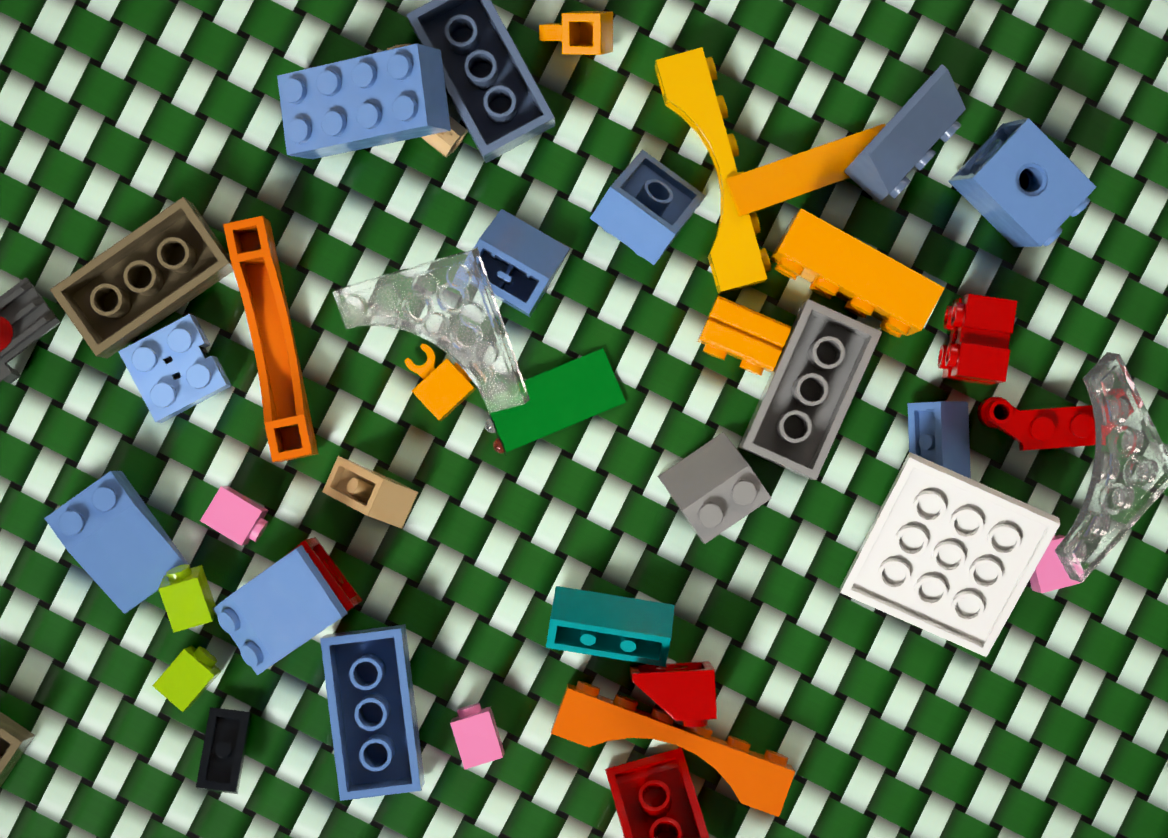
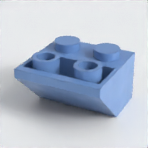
M501 209L479 238L459 274L471 284L531 317L570 248Z

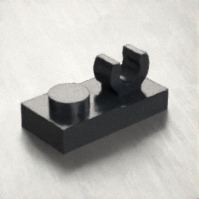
M210 707L196 783L197 789L238 794L252 717L250 712Z

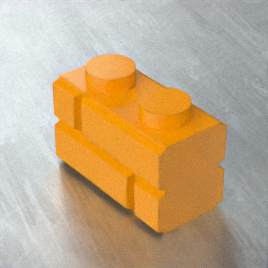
M718 295L709 312L698 342L705 344L703 352L721 360H725L727 354L742 360L740 368L761 376L763 370L768 372L774 370L792 326Z

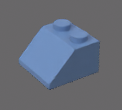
M642 149L609 187L590 219L601 226L604 231L612 234L631 248L638 256L655 265L706 195Z

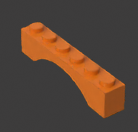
M264 216L225 223L223 227L231 265L242 297L257 363L264 424L272 462H283L317 455L319 453L271 222Z
M578 681L576 686L567 684L551 728V734L586 747L626 738L655 739L677 745L696 754L715 768L731 786L741 804L777 817L780 816L796 772L791 765L787 764L788 757L767 749L764 755L749 750L750 743L733 736H728L727 741L712 736L713 730L706 726L684 727L674 723V719L665 711L653 708L651 714L636 709L638 702L617 694L614 700L599 695L600 688L583 681Z

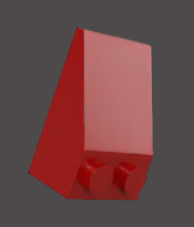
M682 748L605 769L624 838H709Z

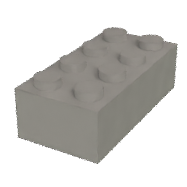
M807 299L804 301L738 448L810 480H817L882 332L812 300Z

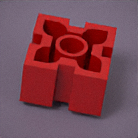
M966 294L962 298L953 300L952 306H947L943 326L944 329H948L950 332L949 344L941 345L938 356V368L943 369L942 378L984 385L1006 382L1010 349L1008 348L1010 334L1013 333L1017 308L1016 300Z

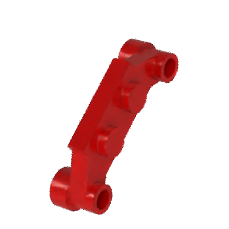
M1108 388L1099 393L1095 405L1020 411L1002 397H990L980 403L977 415L979 421L985 427L991 429L999 428L1019 443V451L1103 445L1102 436L1133 409L1134 399L1130 393L1121 388ZM1116 397H1118L1121 400V407L1119 410L1116 409L1114 406V400ZM997 405L1003 411L1000 419H997L993 412Z

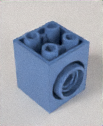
M1029 118L1003 123L948 181L1013 247H1041L1042 245H1050L1062 233L1063 229L1060 226L1070 215L1072 217L1078 215L1090 203L1088 196L1096 188L1079 168Z

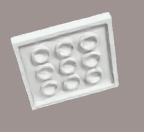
M909 452L841 584L840 593L987 657L1059 528L1060 519Z

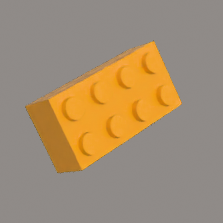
M802 208L792 218L770 258L771 261L777 263L775 270L793 280H796L797 276L806 279L812 283L809 288L815 293L827 299H831L833 295L847 302L844 307L845 309L864 319L867 315H870L880 320L881 324L879 327L898 338L902 334L909 336L923 329L945 287Z

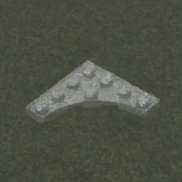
M478 247L341 287L333 291L346 329L359 326H384L401 329L430 341L453 358L468 374L481 394L489 413L524 405L530 400Z
M1107 352L1083 377L1095 419L1094 466L1081 510L1071 529L1055 549L1069 578L1081 583L1168 487V452L1120 354Z

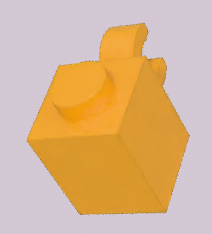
M573 11L562 13V23L539 25V41H562V54L602 55L613 52V11Z
M423 343L420 347L427 354L426 363L418 366L410 358L405 359V364L412 372L417 373L423 379L412 392L439 421H442L476 390L470 383L475 376L460 360L453 365L446 358L435 368V352L430 346Z

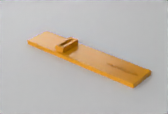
M885 123L725 179L739 217L849 179L850 177L844 170L885 127Z

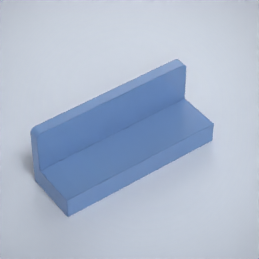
M966 401L907 403L909 452L971 479L968 403Z

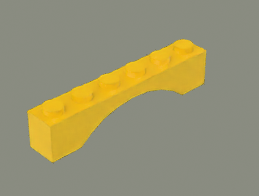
M703 47L657 59L655 71L665 106L682 117L697 133L708 150L717 172L721 194L720 220L708 260L718 295L763 283L768 279L766 272L771 271V263L766 248L759 249L755 234L761 232L757 214L753 212L739 217L725 179L744 173V171L737 172L734 157L739 156L737 142L733 133L727 134L723 122V119L728 118L726 103L723 95L716 96L712 81L718 79L713 58H705Z

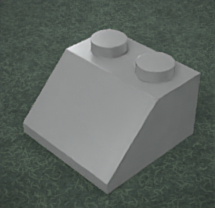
M724 432L657 476L704 544L772 499L750 465Z

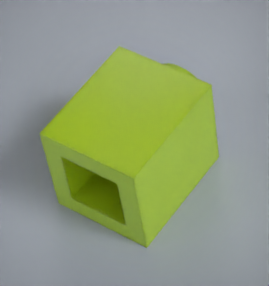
M184 564L166 572L167 575L163 576L158 589L173 633L213 622L215 612L212 608L216 605L203 566L190 568L189 564Z
M191 645L183 649L152 686L179 710L184 712L197 701L221 673V670L215 666L218 661L208 650L201 646L196 649Z

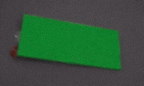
M601 348L483 397L489 411V418L485 421V429L489 433H496L497 439L493 443V448L497 453H504L506 456V453L622 405L626 403V400L604 348Z

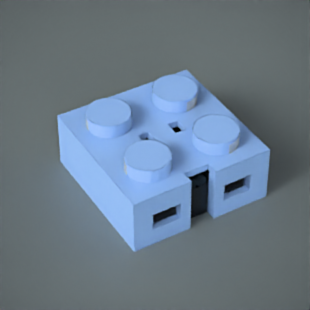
M188 314L118 351L155 422L163 423L232 386L218 358L209 356L206 347L210 346V343L194 315Z

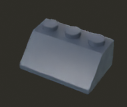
M943 64L939 66L844 170L878 204L888 194L895 199L911 182L906 177L908 172L914 166L920 171L934 157L936 152L931 147L940 138L946 143L961 127V124L956 119L966 108L949 70Z

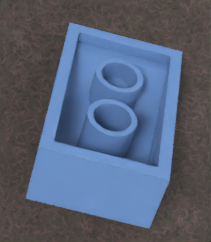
M109 471L44 518L67 551L124 614L157 592L162 578L167 575L166 572L179 565L188 564L122 471Z
M302 545L212 608L218 617L220 626L229 633L240 649L243 660L252 667L256 675H259L348 614Z

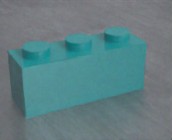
M556 586L546 648L666 667L675 605Z

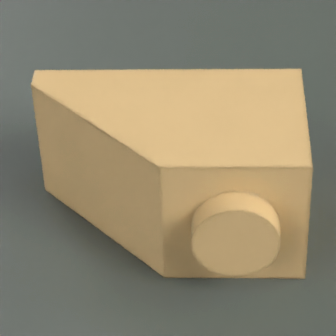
M340 456L337 457L322 491L368 517L401 529L408 514L411 512L418 494L417 491L391 478Z

